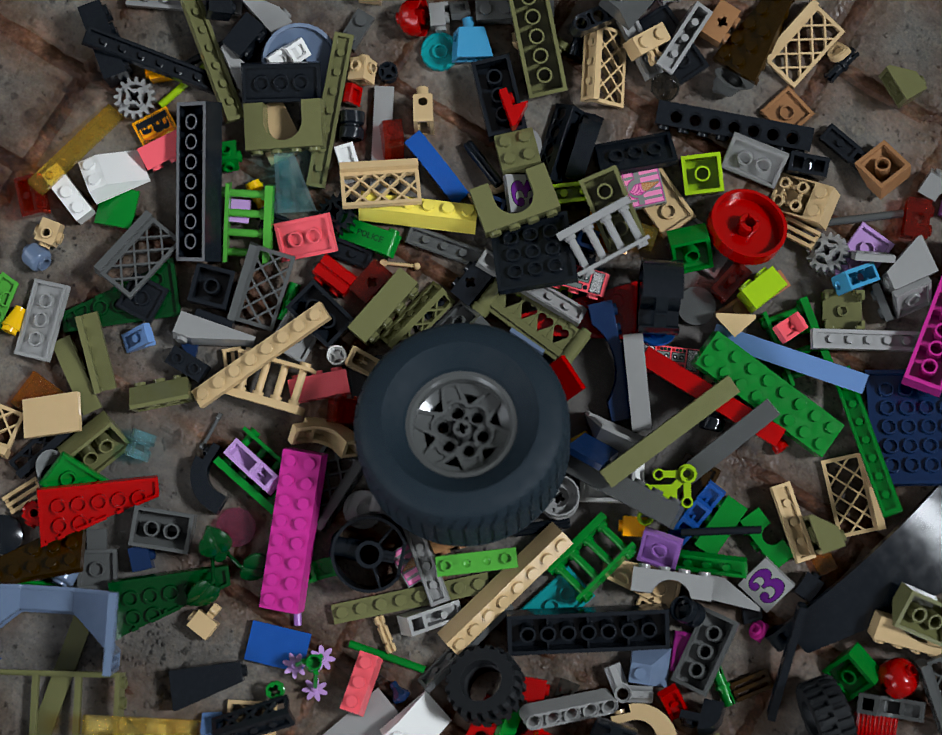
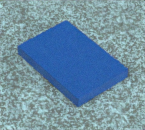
M253 620L244 660L286 669L289 666L283 664V661H290L289 653H292L295 658L298 654H302V659H306L312 634Z

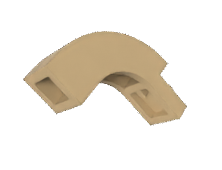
M305 417L303 423L292 424L288 437L291 445L319 443L331 448L340 458L357 456L354 431L340 423L324 418Z
M627 703L629 711L625 712V708L616 710L613 715H609L611 721L618 723L631 720L645 721L653 728L655 735H677L671 720L658 708L647 703Z

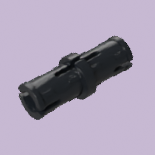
M850 47L851 53L842 61L834 62L835 64L824 74L825 78L829 77L827 81L833 83L842 72H846L849 69L848 66L859 56L858 52L854 53L856 49Z

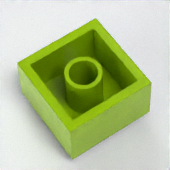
M720 152L681 156L685 197L722 193L725 191Z
M765 266L754 276V281L749 279L738 289L740 291L737 294L738 299L751 314L788 285L773 266L769 269Z

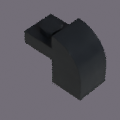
M704 698L701 713L681 709L679 715L680 722L688 728H695L696 726L699 735H710L716 732L723 722L726 710L724 702Z

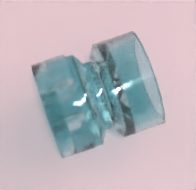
M133 428L130 435L131 443L127 444L124 455L148 463L152 453L150 448L154 447L157 436ZM137 443L144 445L143 451L135 449Z

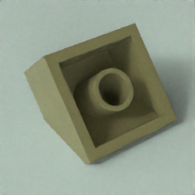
M888 65L878 76L898 109L917 99L927 89L926 80L922 75L919 76L917 71Z

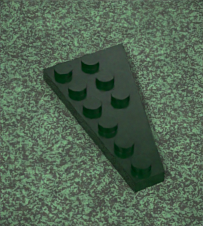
M172 257L150 278V280L170 290L154 320L179 317L181 312L175 260ZM149 270L140 275L146 276ZM129 281L123 282L124 288L126 287ZM115 287L64 311L62 319L64 333L78 332L75 321L76 316L96 311L99 313L102 328L144 321L115 306L122 294Z
M228 564L215 565V583L213 585H217L219 590L231 585ZM211 566L108 581L109 591L119 592L116 640L186 606L188 592L196 582L204 579L210 583Z

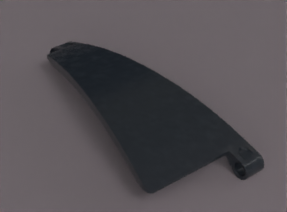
M936 486L879 544L835 583L806 605L807 612L798 640L799 646L806 653L813 652L868 629L875 610L892 614L893 598L902 582L933 596L942 593V486ZM793 617L781 625L771 627L765 635V638L777 652H781L785 648Z

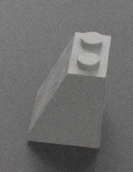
M922 235L910 242L896 258L895 263H892L880 276L881 281L879 282L882 291H886L887 295L924 277H930L939 271Z

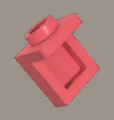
M797 311L772 329L781 343L785 344L806 330L808 325Z

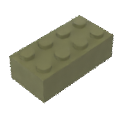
M616 165L579 180L592 214L626 195L630 198ZM631 203L628 210L644 237L646 236L635 207ZM618 211L611 214V221L625 247L635 242L636 240L622 214H619ZM596 222L609 255L617 252L618 249L604 223Z
M399 268L348 326L349 331L367 347L370 344L374 345L380 339V332L383 329L386 331L393 324L392 320L395 315L400 316L403 313L409 299L413 301L419 294L418 282L402 268Z

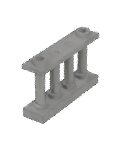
M628 195L556 234L559 241L565 240L566 243L568 242L583 269L577 273L579 277L584 275L587 278L596 273L595 268L636 246L640 249L649 244L647 240L651 239L650 235L642 236L628 210L630 209L629 204L632 203ZM616 211L622 214L636 240L626 247L611 221V214ZM598 221L601 224L604 223L618 249L617 252L607 256L593 230V224ZM580 231L587 234L600 258V261L591 266L575 239V234Z

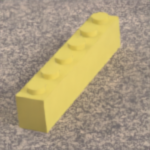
M373 193L366 197L369 201H375L378 198ZM387 194L385 197L389 200H394L398 196ZM422 198V205L358 208V220L474 235L476 232L478 215L473 204Z

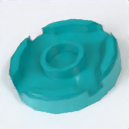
M443 32L433 33L424 40L421 46V56L428 68L442 72L449 70L456 64L452 63L453 36Z

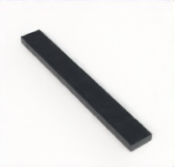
M91 25L87 26L81 45L215 95L205 69Z

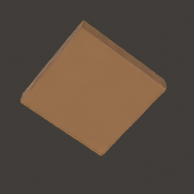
M789 85L759 111L765 119L800 126L815 114ZM788 134L787 137H786V140H787L792 134Z

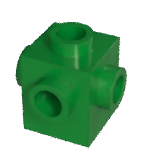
M236 140L223 141L222 173L239 171V162H243L241 150L238 151Z

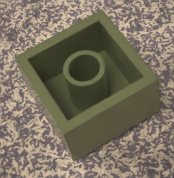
M532 127L494 136L495 149L502 176L505 174H526L525 169L541 164Z

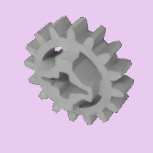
M135 77L134 81L127 78L126 84L121 81L122 88L115 89L119 94L113 96L115 100H118L114 103L116 107H120L118 112L120 114L124 113V117L127 119L131 115L133 120H136L137 116L143 119V114L145 113L150 115L148 110H154L155 107L152 103L157 102V99L152 97L156 95L155 90H151L152 85L150 83L146 85L145 79L139 82L138 77ZM126 93V99L123 101V96ZM130 94L136 96L140 104H138L137 101L135 102V100L132 99L133 97ZM147 95H148V100H147V103H146V105H145V104H144V103H145V98H146Z
M832 232L828 236L822 233V238L818 239L812 251L806 250L809 255L806 258L810 262L811 268H815L817 273L823 270L824 275H827L828 271L835 274V269L841 271V265L848 264L845 258H850L848 252L850 248L846 245V240L844 238L841 239L839 234L834 237Z

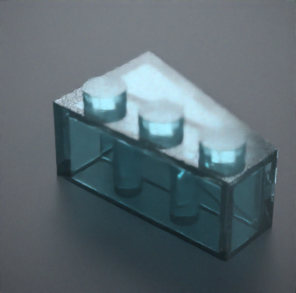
M294 153L273 154L277 214L316 212V207Z

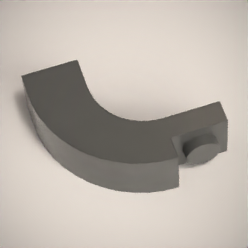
M859 692L856 713L924 723L927 702L904 698L895 699L891 696Z

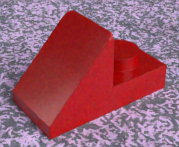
M505 87L499 89V97L510 127L514 131L517 129L528 107V100L515 104L512 92L508 93Z
M675 683L657 693L671 721L679 717L681 709L688 710Z

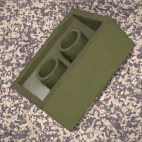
M185 374L175 375L172 380L167 381L165 378L153 380L154 383L147 385L146 382L135 383L134 387L129 388V408L136 413L195 401L191 393L193 390L191 378L185 377Z
M103 410L83 426L82 431L73 434L58 446L57 449L60 454L64 451L100 473L130 449L133 444Z
M813 514L802 516L816 555L825 554L846 546L844 542L847 541L846 535L838 526Z
M902 582L893 598L892 625L942 647V599Z

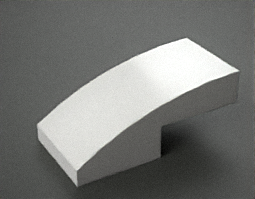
M300 37L265 57L267 62H301L312 54L304 40Z

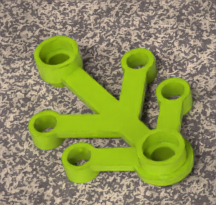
M683 464L678 470L655 468L652 471V476L656 480H662L663 478H676V480L672 484L649 485L646 483L649 489L652 490L655 487L664 492L662 496L668 499L672 496L677 499V490L683 485L681 505L684 508L692 507L691 483L697 477V471L694 466ZM685 470L690 472L688 477L683 476ZM657 471L662 472V475L659 478H656L655 473ZM686 498H689L690 504L687 506L684 505V500ZM638 512L637 514L638 522L644 526H648L654 521L650 517L647 520H642V513Z

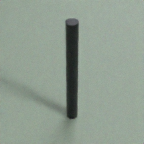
M761 526L680 529L681 537L762 533Z

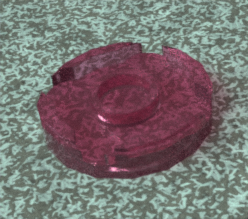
M230 508L225 510L219 517L216 528L226 532L231 537V547H241L253 539L256 533V522L247 510Z

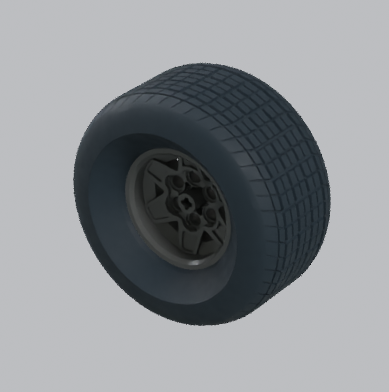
M451 323L431 327L411 335L389 350L375 365L367 377L368 379H366L357 401L356 417H354V441L368 487L380 507L382 506V509L389 517L391 516L392 520L410 533L412 532V534L425 540L448 546L467 547L490 544L514 535L531 524L544 512L559 491L567 471L570 457V416L566 395L557 375L542 355L519 337L492 326L476 323ZM443 407L442 412H437L439 409ZM456 413L463 415L460 419L453 418V415ZM494 415L496 416L500 426L493 425L490 423ZM477 417L483 419L482 422L478 424L472 422L473 419ZM442 427L449 429L446 433L438 432ZM426 434L435 438L429 448L426 444ZM481 436L488 437V440L486 442H480L478 441V438ZM446 446L454 447L451 452L444 451V448ZM495 449V451L486 460L483 461L482 451ZM472 450L474 454L467 457L464 455V452ZM457 458L461 467H454L445 463Z

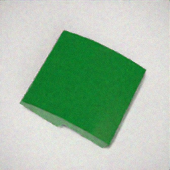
M129 190L99 203L94 223L128 230L134 223L141 192Z

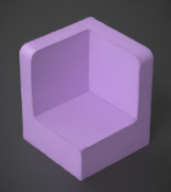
M231 199V209L252 210L253 203L251 200ZM230 216L229 222L231 224H248L250 217Z

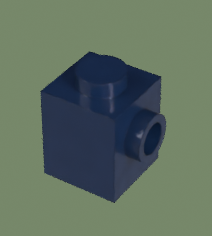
M137 546L127 549L132 572L155 568V549Z

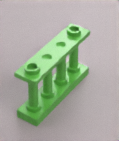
M232 182L225 183V186L222 187V198H225L223 245H221L222 262H228L229 256L246 257L248 249L230 248V236L260 238V240H263L264 247L273 249L275 185L267 184L265 189L261 191L232 189ZM231 198H261L264 201V208H261V210L231 209ZM230 216L260 218V220H264L263 228H260V230L230 228ZM260 250L258 257L262 259V265L272 260L269 253Z
M516 547L435 557L437 577L518 568Z

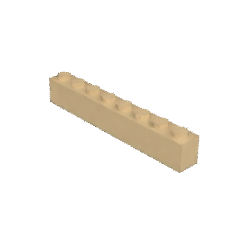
M551 522L517 555L518 568L502 569L437 634L450 649L459 655L550 567L573 542Z

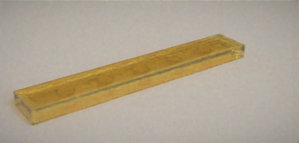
M108 104L28 180V184L43 196L123 120V115Z
M83 715L82 735H200L201 720Z

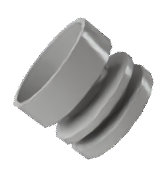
M568 476L564 477L560 489L555 496L562 495L564 501L555 503L556 499L554 498L543 512L550 519H567L574 515L578 509L580 501L579 488L575 481Z

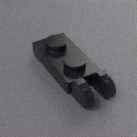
M833 123L818 138V140L847 164H850L855 170H857L854 165L856 162L854 159L855 155L857 154L861 158L866 154L857 143Z

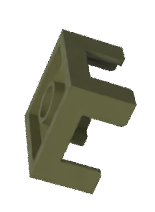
M825 289L822 291L821 328L865 330V320H862V301L865 300V290H854L840 296L836 294L835 289Z

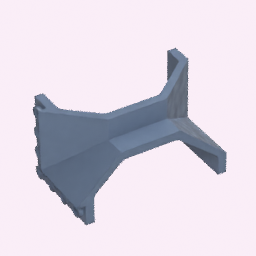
M0 583V629L22 612L72 614L83 623L104 648L102 676H112L120 668L121 649L115 644L119 592L79 587Z

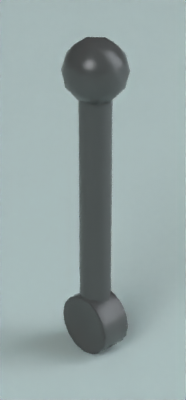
M219 412L207 436L199 444L201 450H205L207 447L206 444L222 418V413Z

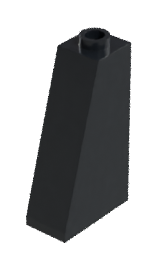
M243 660L168 671L173 711H178L245 681V677L248 676L247 665H243Z

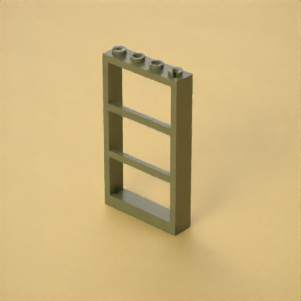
M0 669V675L32 676L29 735H37L40 676L75 677L72 735H80L83 677L115 678L112 735H123V730L126 728V718H124V709L127 707L125 689L128 686L126 672H116L112 676H102V671Z

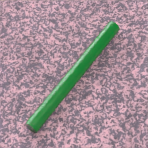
M350 640L348 648L379 656L383 660L420 673H424L426 668L425 665L393 654H387L384 651Z

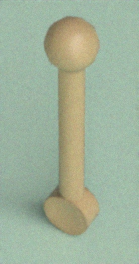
M386 259L380 260L382 267L389 265L409 267L415 270H419L421 267L419 263L408 264L388 262Z

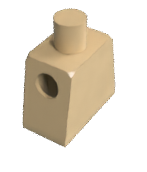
M427 86L417 87V94L413 95L414 131L416 133L420 130L423 135H434L433 96L429 93Z

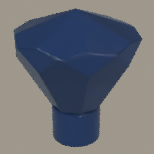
M396 681L389 685L393 690L394 704L404 702L411 694L408 690L400 687Z

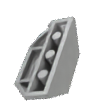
M586 411L584 414L592 437L618 450L617 456H620L644 438V436L589 411Z

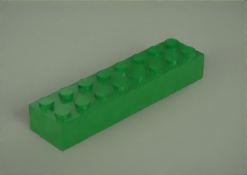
M713 331L690 362L692 366L715 383L729 375L740 390L734 397L751 409L756 408L768 398L780 413L773 422L786 429L785 435L815 457L824 456L845 426L719 331Z

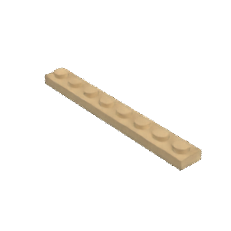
M319 301L193 389L191 393L200 408H205L330 321L332 318L324 305Z

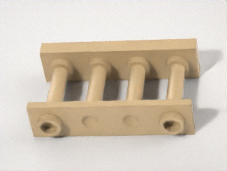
M246 347V350L239 348L238 352L245 354L252 348ZM275 358L261 368L255 390H252V393L246 391V378L225 394L303 416L305 408L300 407L298 401L306 374L308 372L316 375L317 371L312 369L311 364L300 361L299 364ZM275 363L281 365L273 395H270V398L263 396V389L270 365ZM289 368L297 369L299 373L291 400L288 399V403L283 402L280 396Z

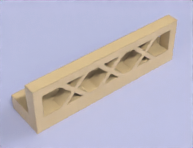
M790 481L770 487L769 489L795 563L798 564L816 558Z

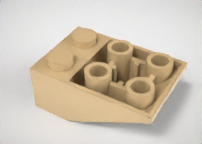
M782 172L770 199L779 206L784 216L788 215L808 226L826 231L840 194L833 186Z

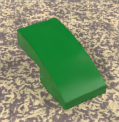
M330 556L311 562L308 584L337 576Z

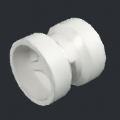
M339 345L330 347L327 351L328 361L336 367L345 364L348 357L345 349Z

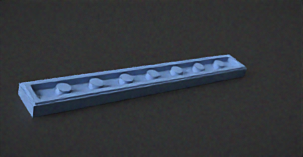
M716 324L714 331L721 332L755 358L863 394L869 377L868 374L744 332H740L734 337L723 325Z

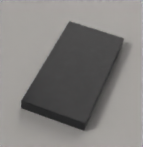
M667 3L639 20L643 31L663 22L670 37H672L680 23ZM668 42L659 47L658 50L663 52ZM693 42L672 75L667 73L676 88L709 68L710 65Z
M320 61L241 63L242 103L301 102V99L321 98Z
M670 131L600 143L594 146L599 172L614 165L618 167L621 175L678 165V157Z

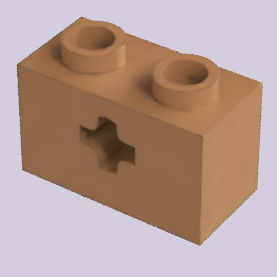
M720 0L698 36L717 48L721 43L725 44L730 37L729 30L731 27L735 29L741 20L739 18L741 11L725 0ZM721 22L725 23L722 27L718 26Z

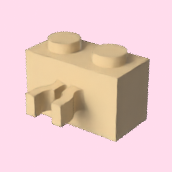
M663 22L630 38L622 45L631 62L647 55L648 62L652 67L656 64L655 57L659 59L662 54L658 48L672 38Z

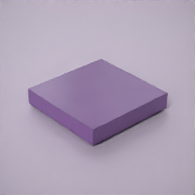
M646 526L636 560L655 567H671L670 571L675 572L684 539Z

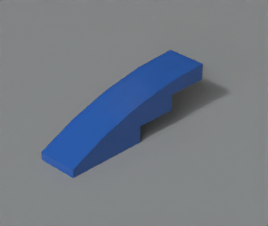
M420 130L404 142L450 202L459 203L468 196L469 192Z
M710 480L694 498L692 507L686 508L682 513L674 530L669 529L667 533L684 539L683 547L692 536L681 537L680 529L699 528L713 508L724 497L726 491Z

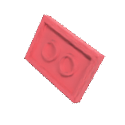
M330 212L273 224L279 251L296 256L295 260L338 251ZM281 258V262L290 261V259Z

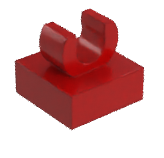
M346 83L342 102L353 107H360L363 88L354 83Z

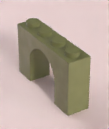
M321 98L301 99V127L293 137L286 140H278L271 135L268 128L266 104L263 102L243 104L245 151L251 153L252 156H263V152H271L272 155H280L282 151L301 153L305 149H309V152H320L321 148H326L325 104Z
M544 163L525 169L526 177L533 193V200L529 207L522 212L507 213L501 210L493 198L488 183L469 189L486 238H496L502 235L504 231H515L520 229L523 224H535L540 221V218L545 216L551 218L558 215V212L561 211V205Z

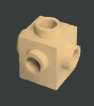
M360 54L358 57H350L347 80L358 86L374 85L377 62L365 54Z
M42 217L40 225L38 224L35 227L34 239L39 242L40 246L50 250V247L57 249L58 244L60 245L64 239L63 231L65 226Z

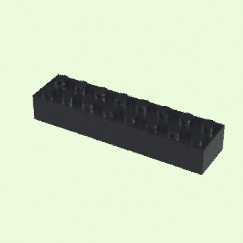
M212 101L177 102L176 261L221 262L222 103Z
M666 604L506 610L507 651L511 656L670 649L669 608Z

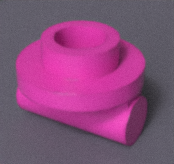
M761 620L753 622L749 628L750 637L761 643L770 625Z

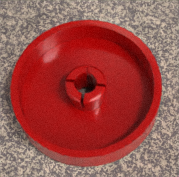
M735 189L724 193L715 202L707 218V230L711 242L725 257L739 264L758 265L771 260L778 253L787 237V222L779 206L766 195L750 189Z

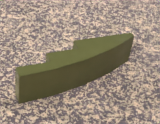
M68 335L57 340L54 351L72 392H80L83 415L103 407L97 394H94L91 379L71 336Z

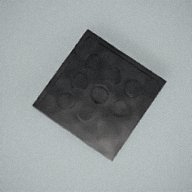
M567 211L558 212V215L551 218L545 216L540 218V221L535 224L529 225L526 223L521 225V228L518 230H507L502 232V235L499 237L491 238L499 295L578 282L574 252L568 242L566 243L565 240L559 241L556 235L570 227Z

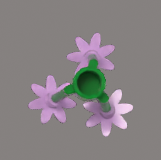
M320 645L319 653L311 651L312 655L308 656L307 659H302V654H298L295 658L292 653H289L290 661H283V664L289 666L284 673L292 672L294 679L297 678L298 673L305 675V671L301 667H305L307 671L313 673V683L306 680L305 683L308 687L302 689V692L308 693L307 700L314 696L319 702L320 694H328L327 691L323 690L327 683L319 684L318 671L322 669L323 665L326 669L330 670L329 662L336 660L335 657L329 656L332 648L324 652L323 646Z

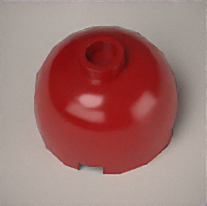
M426 0L404 1L399 8V12L396 13L397 24L400 25V28L407 35L416 37L427 35L429 25L425 26L426 18L429 19V9Z
M896 657L885 661L879 667V681L881 684H885L887 688L885 691L891 697L903 699L911 695L918 687V671L909 660Z

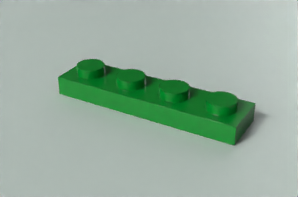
M681 550L676 570L687 569L696 573L701 571L709 572L713 575L746 578L748 575L747 557Z

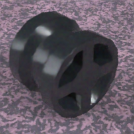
M386 61L379 66L378 74L383 83L392 84L397 80L398 70L394 63Z

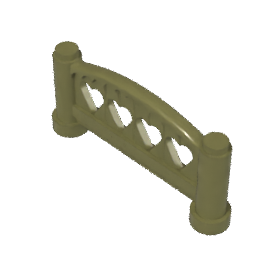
M495 277L477 301L474 300L470 305L472 309L476 310L484 318L491 312L508 326L545 349L544 352L553 358L551 363L560 356L565 355L569 363L572 364L591 338L592 333L586 328L578 329L574 324L520 292L515 293V295H520L521 301L506 307V294L499 295ZM525 301L530 302L531 306L537 308L535 315L521 319L522 304ZM540 313L546 314L547 318L553 320L552 326L537 331L538 315ZM561 325L563 330L569 332V336L553 343L554 327Z

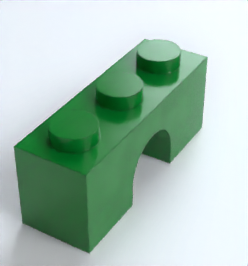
M757 507L741 518L738 524L740 526H761L763 532L764 528L770 524V521L761 509ZM762 533L742 534L744 537L747 535L752 541L749 544L756 553L760 552L764 558L767 556L778 568L793 558L792 551L783 539L773 545H769L763 540Z

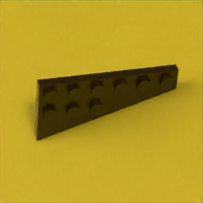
M761 0L712 57L714 62L757 86L759 75L766 67L767 57L774 49L783 29L782 24L787 19L789 8L795 0Z
M86 529L73 532L61 540L57 539L48 543L47 546L42 548L40 538L0 556V583L18 584L83 572Z

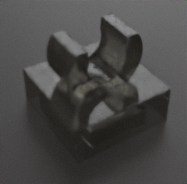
M561 677L554 697L577 694L580 685Z

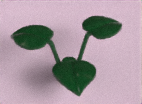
M207 525L199 542L198 549L200 554L210 557L211 581L209 583V581L203 579L196 582L188 592L186 598L187 605L206 606L218 598L220 593L219 587L213 585L215 583V561L222 562L228 556L238 568H241L240 577L242 579L254 581L264 577L267 556L262 553H254L247 556L243 564H240L229 552L232 546L231 537L226 532Z

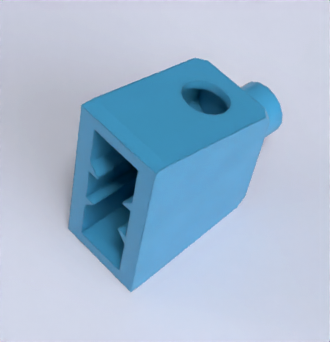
M473 17L462 18L463 27H458L453 34L452 63H471L493 57L485 27L474 26Z
M874 262L846 270L831 278L833 288L838 296L881 280ZM861 273L864 279L858 280L857 275Z

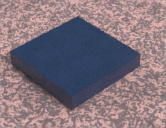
M587 433L582 434L570 443V455L598 471L614 460L619 453L618 450Z

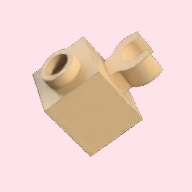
M214 603L207 613L202 609L194 610L187 618L189 620L187 626L201 638L208 640L220 625L214 618L221 611L222 607Z

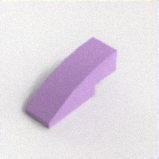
M236 438L223 452L269 495H272L277 489L279 475L239 439Z

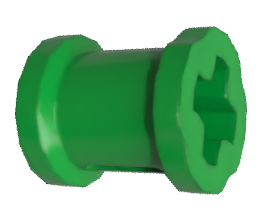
M274 681L267 685L265 692L268 698L273 699L283 696L285 687L282 682ZM277 685L280 693L273 695L271 687L273 688Z

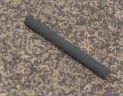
M902 209L836 217L830 219L828 226L904 217V211Z

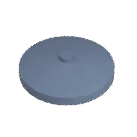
M306 23L288 24L275 31L264 45L261 62H267L265 57L301 37L312 54L303 61H320L322 96L333 43L331 38L318 27Z

